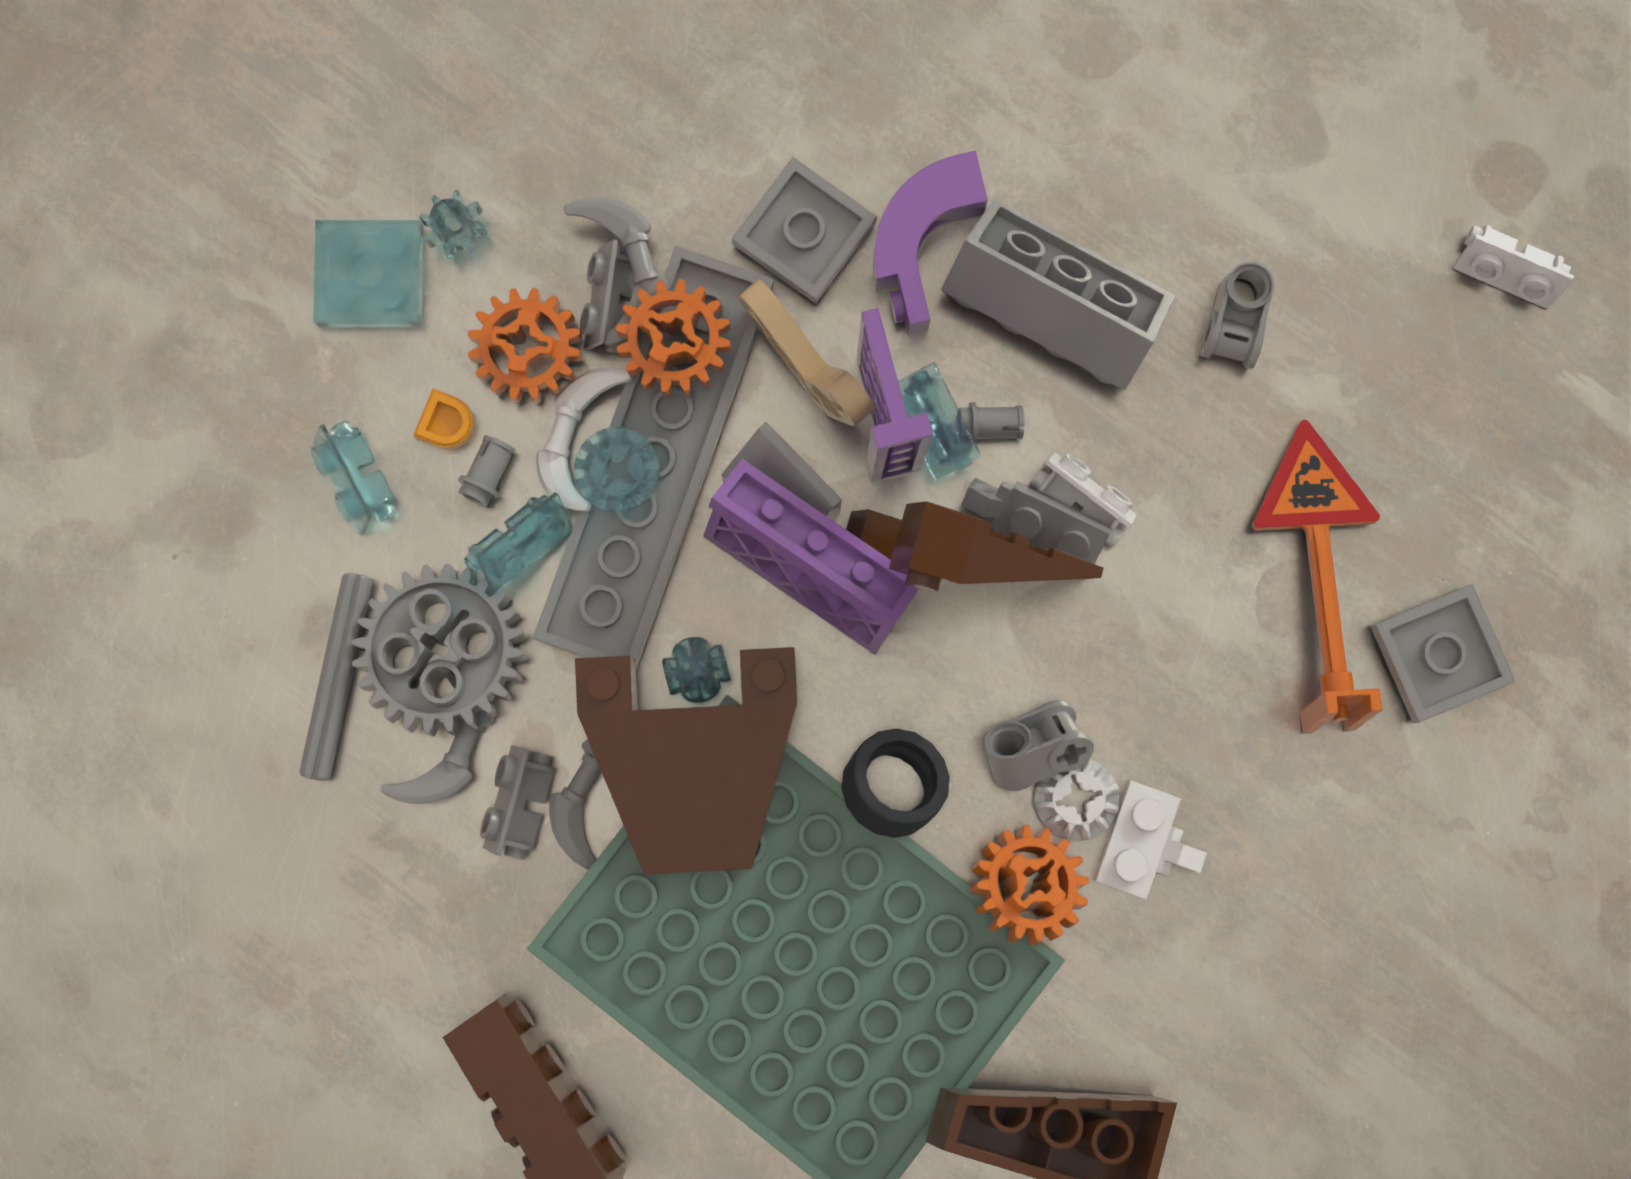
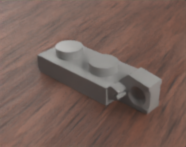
M975 478L970 484L961 504L976 514L985 517L984 520L992 523L991 530L1007 536H1011V533H1018L1031 539L1029 545L1045 550L1056 548L1093 564L1096 563L1112 530L1109 525L1020 482L1012 485L1002 481L998 489Z

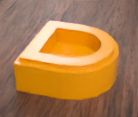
M433 388L413 437L440 449H459L467 444L474 435L476 427L474 414L462 400Z

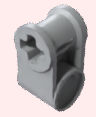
M1257 262L1239 264L1221 281L1213 311L1203 336L1200 356L1210 358L1215 354L1242 361L1245 368H1254L1263 345L1266 329L1265 322L1274 292L1272 274L1264 265ZM1245 279L1250 281L1256 289V300L1244 301L1240 299L1234 290L1235 280Z
M1063 700L1048 702L1034 711L1008 721L999 722L989 729L984 738V745L993 779L999 787L1008 791L1023 790L1034 783L1059 773L1075 770L1090 759L1094 752V745L1088 735L1079 731L1075 723L1076 712L1070 703ZM1053 717L1058 718V725L1053 721ZM1065 747L1068 748L1070 752L1069 755L1065 754Z

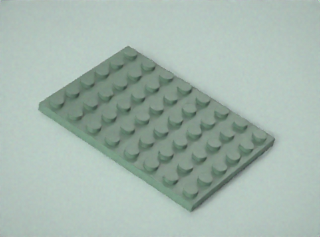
M726 695L718 706L740 704L729 695ZM787 742L752 869L644 874L623 825L527 947V950L813 1179H899L927 1143L925 1141L940 1088H969L1065 962V959L1043 942L1030 946L1026 933H1024L1021 939L1011 943L1008 942L1009 928L1006 926L992 932L989 927L995 917L991 912L979 915L976 912V909L985 902L983 895L970 893L971 885L908 836L892 838L878 835L859 824L846 807L841 789L842 784Z

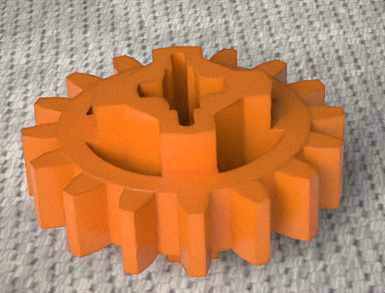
M682 279L678 280L675 291H667L665 284L660 280L656 283V295L650 297L647 292L640 289L637 291L641 305L635 308L625 304L622 308L624 315L630 320V323L616 325V332L618 336L628 339V342H624L616 348L619 357H633L625 369L630 377L640 372L644 373L641 385L645 390L648 391L656 382L661 383L664 397L670 396L673 385H681L685 396H689L692 390L691 382L698 380L707 388L711 385L707 371L711 368L715 371L723 372L725 369L724 362L717 354L731 352L732 346L731 341L719 337V335L731 330L729 319H715L722 311L721 303L719 300H715L706 305L704 303L706 298L704 287L699 286L691 295L687 293L685 281ZM677 306L673 311L661 314L655 312L664 307ZM700 317H702L709 329L708 345L694 333L699 324L698 320ZM680 329L685 343L673 342L668 348L663 334L674 335ZM640 332L644 333L645 337L652 340L653 347L648 353V360L640 352ZM687 362L693 365L681 371H670L675 365Z
M516 288L510 289V302L503 304L495 296L490 298L494 308L490 315L477 311L475 316L483 327L481 330H469L468 337L472 342L478 344L479 347L467 353L473 363H484L475 372L481 382L488 381L494 377L490 389L495 395L500 396L509 388L510 398L514 403H520L524 392H529L535 403H540L542 389L548 387L557 396L561 391L556 381L560 377L573 381L576 377L568 364L569 361H582L583 355L580 350L572 347L571 344L578 343L583 340L579 329H567L575 320L570 309L557 314L561 303L556 296L552 295L545 303H542L541 294L538 289L532 288L528 299H521ZM517 316V319L505 327H500L508 319ZM543 317L557 328L560 340H555L553 336H547L542 333L544 326L542 323ZM527 337H531L536 344V348H527L525 354L521 356L515 345L524 344ZM492 351L509 358L507 365L508 375L496 366ZM546 364H551L545 372L533 377L534 372Z
M1024 825L1017 830L1016 837L1009 830L1002 832L997 836L998 845L990 842L981 850L987 860H979L972 867L971 871L981 876L982 881L971 886L970 893L983 895L985 900L976 909L978 915L991 912L995 917L989 927L992 932L1003 926L1009 928L1008 942L1014 943L1018 941L1024 933H1026L1030 946H1035L1042 942L1044 934L1052 941L1063 935L1062 926L1070 928L1079 921L1072 910H1079L1087 905L1088 900L1082 895L1077 894V889L1087 885L1089 878L1076 876L1074 870L1083 862L1081 856L1069 859L1065 855L1070 843L1067 839L1056 845L1050 843L1051 830L1048 828L1038 833L1035 838H1033L1029 825ZM1030 852L1039 855V857L1035 859H1027L1021 853L1015 855L1014 853ZM1038 872V875L1033 880L1032 894L1021 899V895L1026 891L1024 887L1028 883L1027 877ZM998 882L1001 884L1002 896L999 891ZM1032 911L1038 917L1044 915L1046 918L1035 920L1019 915L1022 912Z

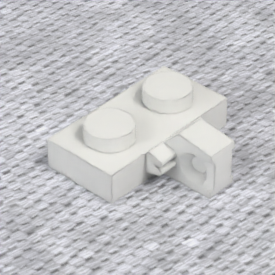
M1128 780L1119 804V812L1114 818L1093 880L1147 900L1156 872L1169 876L1172 864L1190 871L1201 873L1207 853L1180 843L1184 831L1172 826L1181 798Z

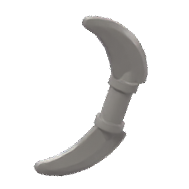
M602 197L585 198L564 206L563 210L566 215L584 217L600 223L621 240L623 249L627 250L634 273L632 277L634 290L629 305L635 308L641 305L637 291L640 289L647 292L650 297L656 295L657 281L662 280L668 291V281L664 277H659L658 271L654 270L646 244L651 224L636 209L623 202ZM623 315L618 324H629L630 320ZM615 326L605 334L604 344H618L628 339L618 336Z
M446 675L452 687L455 689V675ZM480 710L476 713L478 719V728L476 729L469 726L464 719L459 720L458 733L453 739L449 752L445 753L443 760L419 778L404 783L384 784L381 787V792L392 799L413 804L432 803L455 794L472 779V774L468 771L470 754L478 734L482 733L484 726H490L494 722V717Z
M587 739L582 743V748L585 752L581 759L583 762L568 787H564L561 793H554L550 797L549 818L552 831L563 851L575 863L589 870L597 859L590 851L584 836L583 807L587 802L585 798L600 775L601 770Z

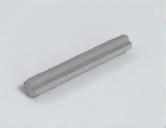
M345 573L341 579L299 770L300 775L308 779L326 781L331 777L354 672L352 661L356 660L358 648L352 644V640L361 638L363 627L357 621L358 618L366 617L373 585L372 579L364 575Z

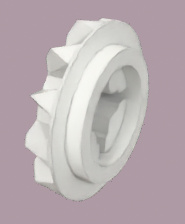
M1090 758L1084 765L1075 770L1062 772L1037 782L1034 795L1035 808L1042 823L1055 835L1073 841L1090 840L1108 830L1116 814L1119 812L1120 788L1116 784L1110 770L1098 761ZM1071 775H1074L1075 783L1079 784L1081 790L1099 792V796L1092 797V800L1085 802L1084 821H1082L1081 815L1077 814L1074 806H1065V804L1056 806L1055 801L1062 800L1063 796L1071 794L1070 785L1073 784Z

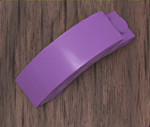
M976 150L941 159L918 171L898 189L890 200L880 221L873 259L875 291L896 287L897 291L889 292L891 309L895 323L904 321L907 336L928 332L931 320L917 264V253L922 243L932 232L943 225L982 216L985 212L988 198Z

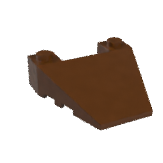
M928 501L906 504L902 520L870 509L851 511L846 528L850 533L890 559V570L906 574V585L930 592H938L940 585L1101 578L1104 569L1101 566L1056 548L1045 550L1029 545L1031 539L1018 533H1011V536L991 531L992 523Z
M794 647L740 650L742 705L638 710L636 661L633 657L575 658L577 714L644 874L752 869L798 705Z

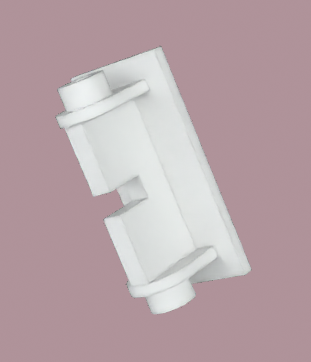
M1473 225L1464 242L1467 247L1452 269L1546 309H1549L1573 280L1574 275L1569 274L1571 266L1563 263V257L1559 255L1554 256L1529 244L1520 253L1515 251L1517 239L1493 230L1489 225H1484L1482 228Z
M1054 451L1045 463L1053 471L1049 473L1041 468L1029 484L1037 491L1070 507L1077 502L1083 507L1082 513L1109 525L1112 530L1106 544L1113 548L1125 533L1117 525L1120 522L1127 528L1133 525L1137 516L1136 513L1130 510L1133 503L1118 489L1108 485L1104 490L1088 477L1091 474L1090 469L1073 455L1066 453L1062 457Z

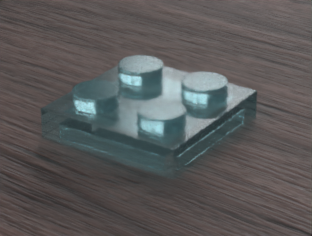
M315 220L313 322L318 327H421L422 223L419 220Z

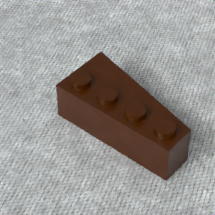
M504 994L442 1037L477 1097L483 1102L492 1098L496 1108L491 1111L494 1125L504 1142L509 1143L514 1148L520 1145L525 1153L522 1161L526 1169L523 1171L526 1179L623 1178L625 1170L621 1165L626 1162L622 1150L609 1134L602 1138L591 1121L595 1117L591 1104L579 1089L571 1092L560 1076L565 1071L560 1058L548 1044L543 1047L539 1045L529 1030L534 1026V1022L518 999L510 1002L506 994Z
M940 1088L925 1142L943 1151L1036 1179H1158L1177 1102L1147 1095Z

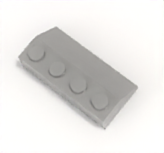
M996 198L989 204L964 241L941 288V291L952 296L961 306L980 311L998 321L1005 330L1026 336L1044 346L1051 355L1060 359H1068L1090 371L1097 380L1106 384H1114L1123 390H1126L1154 343L1176 296Z

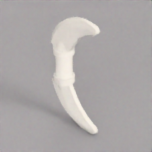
M606 367L590 370L568 383L555 398L554 404L557 406L555 414L557 417L549 442H545L543 450H539L537 453L536 465L539 479L547 494L554 501L568 509L588 512L591 509L590 502L584 499L574 486L567 459L570 454L568 448L576 424L581 420L582 411L601 393L616 385L632 381L633 376L630 377L627 371L623 369Z

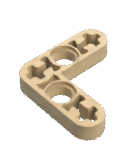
M758 279L738 295V299L809 396L827 416L855 426L876 409L869 395L849 372L826 365L801 329L763 281Z

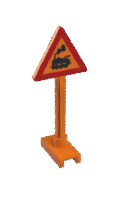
M1302 420L1299 423L1252 523V528L1255 531L1301 528L1306 534L1323 674L1319 676L1321 695L1300 713L1302 734L1314 733L1333 717L1335 722L1343 721L1344 731H1355L1381 712L1383 708L1380 688L1354 690L1352 672L1347 671L1329 527L1375 524L1380 519V514L1307 420Z

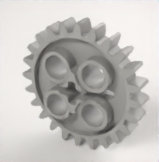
M450 564L444 565L440 577H436L428 565H423L421 580L417 582L405 571L402 573L404 588L397 591L393 586L385 583L383 588L389 599L385 603L373 599L368 601L370 607L377 613L374 619L358 618L357 623L368 631L367 637L353 639L352 644L364 651L366 655L352 661V666L359 671L369 672V674L364 676L357 684L364 691L376 690L368 703L375 709L388 705L384 718L394 724L404 715L403 728L408 732L413 733L421 721H423L424 733L430 737H435L440 723H443L449 734L456 736L459 720L462 719L473 729L478 728L477 712L483 710L488 715L495 717L497 713L491 701L495 697L506 701L512 699L509 692L503 687L505 682L522 681V677L511 666L512 663L526 661L527 655L523 651L514 648L513 645L527 639V635L522 629L510 628L521 616L515 608L503 610L510 601V598L504 591L497 592L491 596L495 584L490 578L485 577L475 586L476 574L470 568H466L459 579H457L455 570ZM434 604H445L444 617L436 624L425 625L424 615L426 610ZM469 612L468 619L459 623L461 614ZM477 632L488 633V643L481 652L477 654L466 653V643L469 637ZM436 643L449 649L444 657L431 651ZM404 646H413L414 655L411 662L403 668L394 669L392 662L395 652ZM455 675L456 687L454 691L447 697L436 698L434 687L437 681L443 676ZM420 677L419 686L411 689V682Z

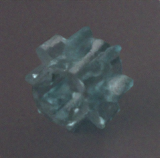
M459 190L453 192L452 198L442 200L433 195L431 198L434 206L430 214H421L419 216L423 225L433 228L424 238L429 247H437L440 243H443L444 253L448 259H453L456 251L467 249L471 254L476 253L473 243L477 235L483 236L488 233L484 224L474 221L483 212L477 201L471 202L465 207ZM452 218H455L461 224V228L455 232L446 224Z
M690 637L681 640L675 644L672 650V657L662 659L670 695H676L681 692L682 697L692 703H702L713 699L721 689L720 682H728L731 679L723 646L719 644L711 648L709 642L700 637Z

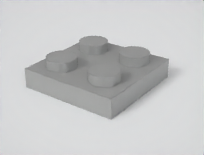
M792 157L732 237V245L816 304L875 225L877 216Z
M1473 584L1370 626L1413 723L1422 722L1516 682Z

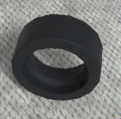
M896 728L878 731L863 741L843 770L841 789L846 807L859 824L875 834L896 838L914 834L937 815L948 797L950 776L944 758L931 742L916 732ZM887 755L900 758L911 765L919 775L924 789V797L920 804L911 811L905 812L891 809L880 802L871 791L866 773L871 762L879 756Z

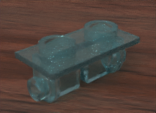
M935 362L898 381L908 417L928 412L934 435L926 454L925 462L934 480L952 471L954 473L971 466L973 460L981 457Z
M343 421L330 429L333 434L330 436L325 424L319 426L313 442L314 447H311L313 461L319 473L324 477L329 475L338 492L335 493V502L341 516L348 523L353 521L359 535L365 533L372 516L375 515L377 521L382 522L396 515L397 512L393 505L397 503V500L380 469L364 476L361 475L359 469L373 464L375 459L359 427H352L350 421Z
M555 492L550 497L542 495L540 498L531 497L525 506L504 521L508 529L505 533L496 528L477 544H472L468 547L469 554L464 557L465 564L474 574H479L483 571L493 594L496 595L571 534L572 527L558 493Z

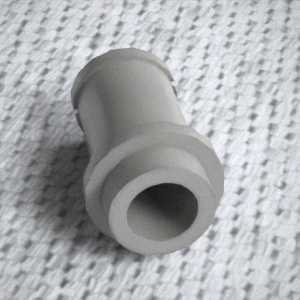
M970 402L968 408L958 409L959 439H968L969 444H976L977 439H1023L1024 430L1020 429V427H1025V416L1021 405L1015 407H977L975 402Z
M484 435L483 442L467 475H461L458 479L462 484L458 493L475 503L487 506L491 498L496 499L498 496L495 488L515 449L497 438Z

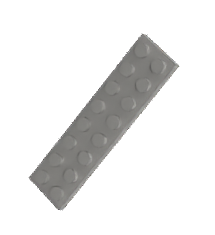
M676 245L664 278L668 281V291H675L678 280L682 279L685 281L688 294L692 295L699 286L705 288L706 298L704 303L706 305L712 301L719 300L722 311L715 319H729L731 328L725 334L719 335V337L731 341L732 346L731 352L717 354L724 362L725 369L723 372L715 371L711 368L707 371L711 383L707 388L698 380L691 382L692 390L689 396H685L681 385H673L669 397L663 396L661 383L656 382L648 391L645 390L641 385L643 372L634 375L631 382L625 383L584 495V499L590 502L591 509L588 512H578L533 639L586 658L631 656L636 661V669L759 328L742 306L738 295L758 279L763 281L771 291L774 286V279ZM677 306L664 307L659 314L673 311ZM700 317L698 320L699 324L694 333L708 345L709 329L705 321ZM680 329L674 335L663 334L668 348L673 342L685 343ZM643 333L639 348L643 357L648 360V353L653 347V343ZM689 362L675 365L670 371H681L693 365Z

